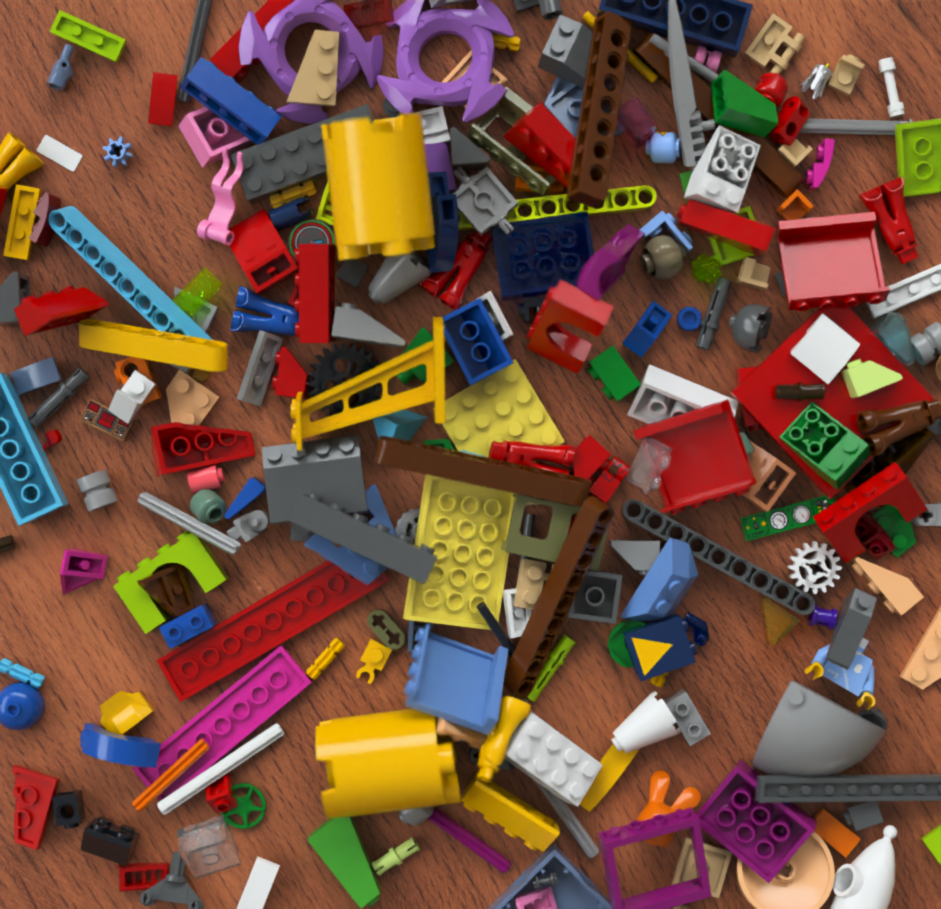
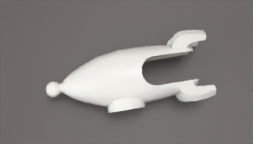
M885 826L882 839L873 842L864 849L851 864H844L837 870L833 884L835 896L830 909L888 908L895 884V853L891 840L897 836V829L894 826Z

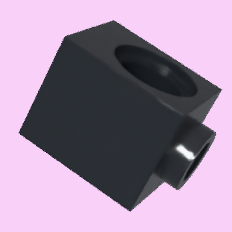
M81 790L61 792L52 797L56 826L64 825L65 829L75 828L86 818ZM64 806H72L74 815L66 814Z

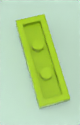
M59 10L50 29L51 34L117 64L127 44L126 39Z

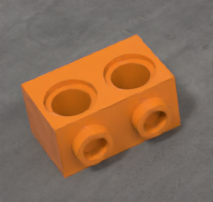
M129 357L115 362L117 369H114L117 381L119 383L122 382L123 386L130 378L127 369L131 364H136L138 372L157 384L149 360ZM158 384L141 407L163 399Z

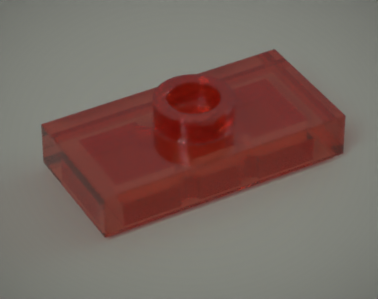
M366 0L343 5L345 14L356 29L394 21L391 0Z

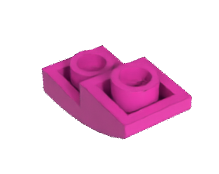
M824 139L820 146H817L816 160H819V163H813L810 169L806 170L805 182L809 184V191H814L823 181L831 163L835 139Z

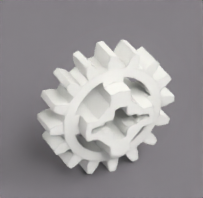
M812 541L810 547L807 543H803V550L795 548L797 556L789 557L794 561L792 565L787 566V568L792 569L794 572L789 577L797 579L794 583L796 587L803 584L802 591L807 592L811 588V592L817 594L819 588L822 592H826V585L835 586L832 582L833 578L840 579V576L835 574L836 570L842 569V567L836 565L840 557H833L832 555L835 550L833 548L826 550L827 544L822 543L818 547V543ZM816 551L812 557L803 558L807 553ZM826 557L829 561L830 569L825 564ZM806 563L816 564L823 572L813 571ZM799 566L803 568L805 573L803 578L800 574ZM822 576L826 577L823 581L819 583H814L816 582L817 578H820Z

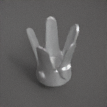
M829 63L826 66L817 64L813 68L810 76L800 84V86L804 85L801 88V92L807 91L811 86V89L815 90L812 96L813 99L816 100L819 94L820 98L822 97L826 82L833 75L832 71L827 68Z

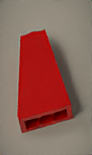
M691 199L686 202V205L681 203L676 217L680 218L678 225L756 256H760L767 251L775 228Z

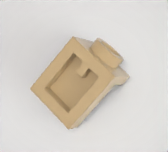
M843 55L838 60L827 87L849 96L865 65L860 63L861 60L856 56Z

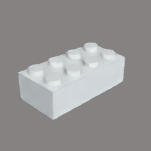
M529 712L528 717L521 721L512 734L504 759L562 801L577 807L603 766L532 712Z

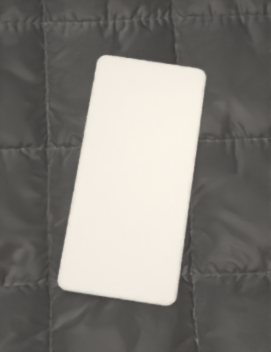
M48 135L44 136L37 148V152L72 172L75 171L82 158L81 154Z

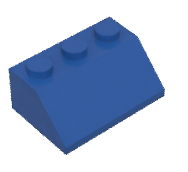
M480 298L443 317L444 336L470 386L513 364Z

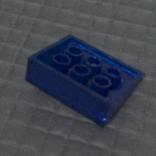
M588 211L510 222L515 229L509 235H506L499 225L491 227L502 301L547 295L551 286L556 288L560 280L578 288L576 284L580 273L587 261L594 255Z

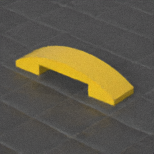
M612 744L599 761L603 766L580 805L590 812L615 784L639 749L625 753L623 750L619 752L615 745Z

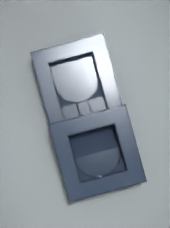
M55 357L11 372L18 396L62 381Z

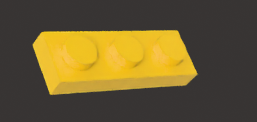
M16 184L3 256L30 260L33 241L28 238L32 233V227L37 221V215L33 212L36 209L37 201L41 197V189Z

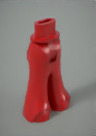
M901 176L860 194L859 197L870 212H875L876 222L881 229L886 244L892 250L893 255L898 256L900 263L904 264L918 258L919 256L915 249L918 245L904 201L903 177ZM885 203H886V205H887V207H888V209H889V211H890L891 216H890L889 213H888V210H887V208H886V206H885Z
M475 230L472 235H468L457 246L452 271L432 273L419 283L420 287L434 298H439L450 309L457 310L462 303L465 290L481 265L486 252L489 250L487 246L493 238L487 233L480 236ZM458 269H460L459 272H458V274H457V276H456V278L453 280V282L450 284V286L445 290V292L441 295L442 291L444 290V288L446 287V285L449 283V281L451 280V278L453 277V275L456 273V271H457Z
M503 440L502 443L492 441L488 458L569 475V470L566 467L533 460L541 459L570 467L575 456V446H547Z

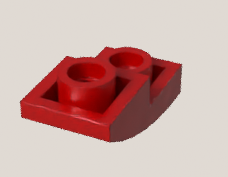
M153 72L149 124L173 126L178 75Z

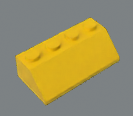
M476 771L461 795V801L464 802L463 806L471 812L475 813L477 810L484 814L483 818L490 824L496 825L498 823L505 828L504 832L513 838L519 836L525 840L524 844L534 851L539 849L544 852L560 833L558 822L493 781L484 782L478 780V772Z

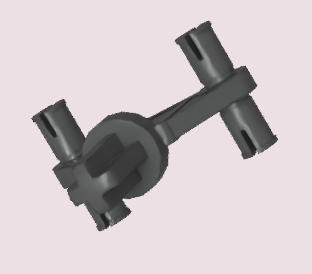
M177 851L173 853L169 875L165 874V879H162L140 895L142 905L151 906L155 900L188 904V909H203L202 900L186 882L187 877H184L187 860L186 853Z

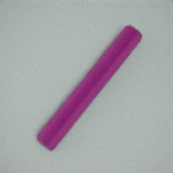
M435 808L433 810V814L429 817L430 821L500 872L506 873L511 866V862L439 809Z

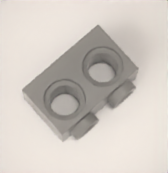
M683 688L663 699L690 746L711 734Z

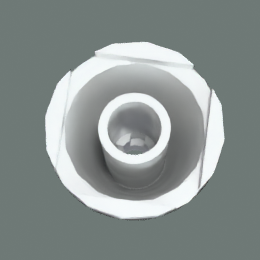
M656 691L650 693L613 732L614 738L611 740L619 752L623 750L625 753L681 733L680 727L675 729L673 726L677 721L662 698L658 701L656 700L655 696L658 694Z

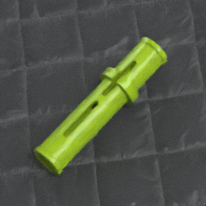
M565 634L562 635L553 651H550L549 657L546 659L531 693L526 696L534 702L537 701V698L549 683L560 665H564L565 657L576 644L572 638Z

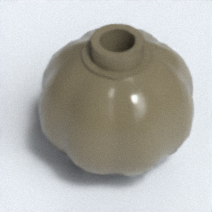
M659 235L653 237L644 245L642 249L643 255L640 256V264L646 274L649 273L654 279L668 280L681 271L683 258L686 257V250L682 244H677L673 238Z

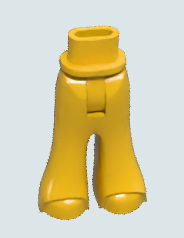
M11 132L6 134L0 145V186L7 188V191L26 174L45 164ZM16 157V159H15V160L10 164V166L4 171L5 167L10 163V161H11L13 158Z
M507 696L501 699L498 721L481 745L477 767L480 770L477 775L478 780L484 782L491 781L493 773L499 771L497 766L501 765L504 760L512 734L521 721L529 715L531 707L526 702Z

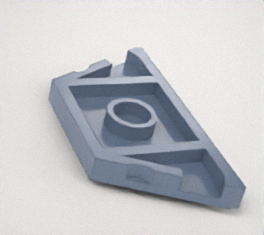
M557 76L544 106L576 138L584 88ZM619 120L615 136L622 135L626 130Z

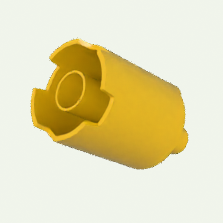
M421 113L402 114L399 117L373 120L372 124L369 118L322 124L335 242L339 260L367 257L369 254L383 253V256L412 253L414 250L435 248V231Z
M411 708L334 718L320 722V726H316L317 761H326L330 790L323 791L321 795L327 818H346L461 803L458 775L455 773V763H457L455 740H452L451 735L441 736L437 733L438 717Z

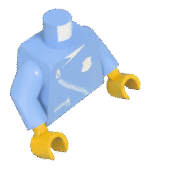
M862 638L848 670L825 660L829 645L817 651L811 663L812 665L805 669L806 674L813 670L815 673L813 680L823 675L859 697L861 694L862 697L857 701L858 707H861L864 701L868 704L867 710H870L875 705V698L873 697L875 684L873 660L863 655L870 641Z

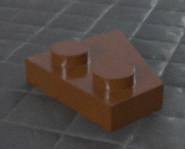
M178 563L137 581L138 585L171 617H178L197 608L181 565Z

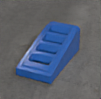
M251 477L228 508L224 517L226 519L235 517L266 492L265 484L256 477Z

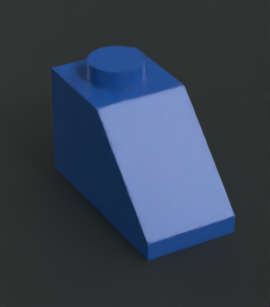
M652 301L622 344L642 358L657 339L672 314L655 301Z

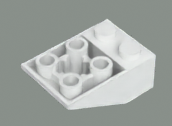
M718 126L691 174L684 198L732 214L738 213L761 145L722 126Z

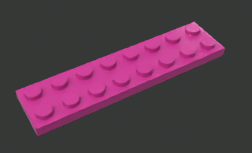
M281 645L160 745L156 768L134 766L132 769L144 784L149 787L200 739L208 743L210 746L209 750L157 797L158 801H161L213 765L311 684L312 680L285 647Z

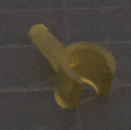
M195 369L193 378L200 382H206L210 371Z

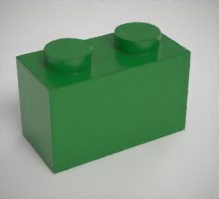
M613 345L588 363L590 366L587 369L595 381L599 379L604 385L601 390L609 401L614 399L615 402H618L641 385Z

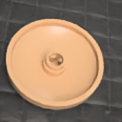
M815 832L807 838L770 883L766 882L739 858H737L736 875L740 890L755 909H819L828 899L834 884L835 869L832 855L825 842Z

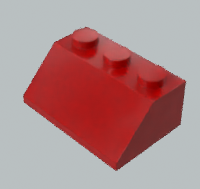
M70 286L60 290V293H55L53 290L42 294L39 298H36L35 295L23 298L21 300L22 304L14 308L24 336L79 323L80 320L88 319L109 306L105 299L85 287L74 289V286Z

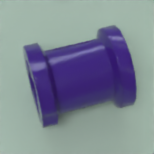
M815 605L812 613L808 614V625L827 626L828 629L834 630L838 615L837 609L817 608V605Z

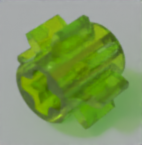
M703 253L691 263L694 266L692 275L699 283L706 280L709 285L722 275L719 271L721 263L714 254L707 257Z

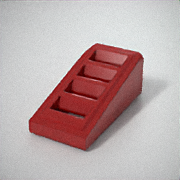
M128 863L127 866L118 864V887L120 892L147 890L158 883L156 882V870H161V880L165 879V874L169 875L168 863ZM151 870V882H146V871ZM137 871H141V882H136ZM126 872H131V882H126Z

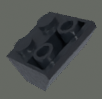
M105 817L94 818L84 829L80 850L127 866L132 859L140 833L135 832V828L128 825H121L120 827L112 824L113 821Z

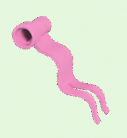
M223 146V164L220 171L213 178L211 185L215 195V204L208 220L204 219L199 223L197 235L199 238L208 241L215 240L225 245H231L234 240V233L229 231L228 228L236 210V202L232 195V190L235 183L242 176L244 164L243 153L238 152L236 169L222 186L223 180L230 169L227 147Z

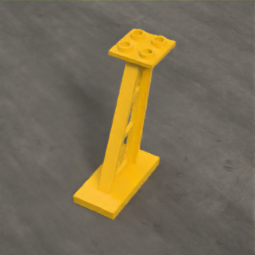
M433 317V340L304 402L303 392H298L296 399H292L291 419H296V423H293L292 443H297V450H302L305 438L434 401L435 424L445 423L443 317ZM420 364L426 365L427 380L422 386L395 395L388 394L387 384L391 377ZM382 383L383 395L381 399L355 408L349 407L348 399L352 394L374 384ZM338 400H343L344 409L342 412L313 422L310 421V414L313 411Z

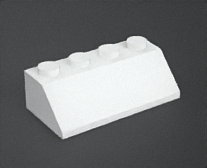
M649 364L627 414L630 417L651 424L728 399L735 417L738 401Z

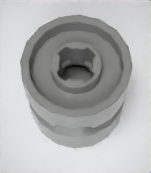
M934 322L924 328L923 334L917 333L906 340L911 354L922 366L936 359L935 354L941 355V324L938 322Z
M106 469L76 480L81 493L86 494L84 502L88 512L118 501L114 489L108 486L111 480Z

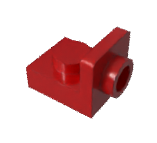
M229 772L206 787V802L215 813L226 812L238 806L237 800L232 795V781Z

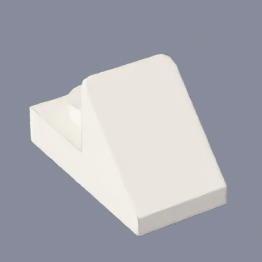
M135 370L123 388L116 391L108 410L129 424L157 384Z

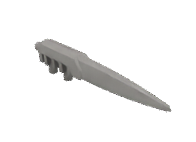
M669 0L668 45L672 95L683 164L686 167H691L693 173L707 147L705 146L703 131L715 129L714 119L701 121L700 110L695 111L696 102L677 4L676 0Z

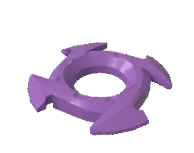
M295 0L274 15L265 25L263 31L252 11L247 13L240 33V64H251L253 58H258L279 89L287 96L290 94L297 73L289 66L286 60L285 42L295 27L307 22L318 23L325 26L329 31L339 32L336 94L352 82L360 69L366 78L368 86L370 88L375 87L377 76L381 72L384 53L382 35L373 36L370 42H365L345 12L332 1ZM289 103L275 110L280 116L296 122L314 124L328 119L327 113L323 112L322 107L317 105Z
M427 0L405 1L394 10L384 23L391 29L400 28L396 58L399 79L382 75L377 76V81L384 96L402 114H412V105L416 101L417 104L451 107L464 105V102H467L463 115L464 123H469L485 115L499 103L507 92V89L500 83L496 85L491 84L495 58L492 33L509 38L514 37V32L506 16L489 0H477L478 7L476 10L438 8L424 12L423 9ZM453 34L463 38L471 47V65L467 72L455 81L445 83L434 81L428 78L420 68L422 49L428 41L436 36Z

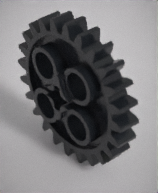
M341 343L340 350L336 344H332V352L324 348L322 349L324 357L316 355L318 363H310L314 372H307L306 375L312 377V381L306 382V385L312 386L313 389L307 394L316 396L326 391L325 384L327 381H332L335 387L343 383L341 381L342 378H347L346 381L356 377L360 370L366 372L375 368L379 360H370L373 355L372 352L364 355L365 347H359L356 351L355 343H351L349 348H347L346 343ZM339 359H342L345 363V368L342 372L336 369V362ZM354 362V363L356 364V366H355V368L352 369V371H351L352 363ZM377 383L354 393L355 401L349 407L355 408L371 403L373 400L381 399L376 393L377 391H383V388L379 387ZM343 400L331 403L318 409V411L323 412L327 409L326 417L334 413H340L344 409Z

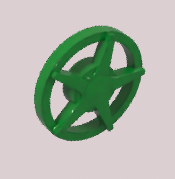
M239 783L232 786V791L241 787L250 788L246 796L237 797L232 793L237 800L238 806L227 813H221L231 826L247 829L258 824L263 818L266 811V800L261 790L249 783ZM253 790L259 795L262 807L253 805V801L250 798ZM251 811H261L260 816L248 824L247 815ZM235 813L242 816L244 824L232 821L229 816Z

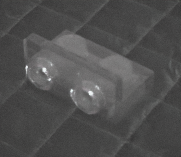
M648 436L644 437L625 480L644 489L642 493L646 495L657 491L662 482L660 475L663 469L666 470L671 463L672 457L670 453L672 448Z

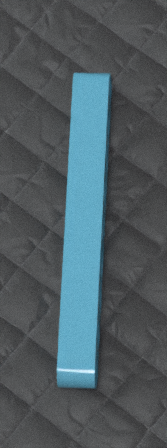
M67 206L54 210L49 214L48 221L51 228L158 331L213 340L77 208Z

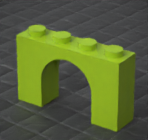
M189 531L177 537L179 542L173 546H170L168 543L156 552L159 555L154 559L150 560L147 557L137 564L139 569L133 573H130L128 570L116 578L118 583L113 587L145 634L170 618L164 609L138 585V580L156 573L166 563H178L187 567L205 593L210 592L229 579L204 540Z

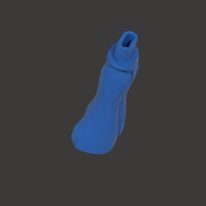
M240 286L235 305L236 308L269 314L272 317H260L234 310L230 331L246 332L261 330L282 335H295V324L299 323V313L295 312V307L269 300L246 287Z

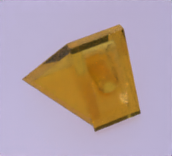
M761 596L759 599L766 644L770 647L776 646L800 620L769 598Z

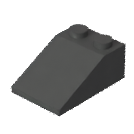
M560 14L542 52L537 68L584 88L593 32L582 23Z

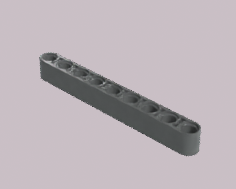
M629 499L623 503L621 508L622 514L629 521L666 541L670 538V530L673 527H679L681 537L677 540L687 542L690 549L691 542L694 539L699 538L702 541V548L699 551L694 552L691 549L694 557L800 615H808L814 610L815 601L813 597L641 501ZM632 503H636L639 506V513L635 517H630L627 513V507ZM657 515L660 518V525L652 529L648 525V520L651 516ZM717 550L722 551L723 560L719 563H714L712 554ZM737 562L744 564V571L740 575H736L733 572V566ZM758 574H763L765 576V583L757 587L754 579ZM784 585L786 595L782 598H777L776 589ZM805 597L807 599V606L799 610L797 608V601L799 598Z

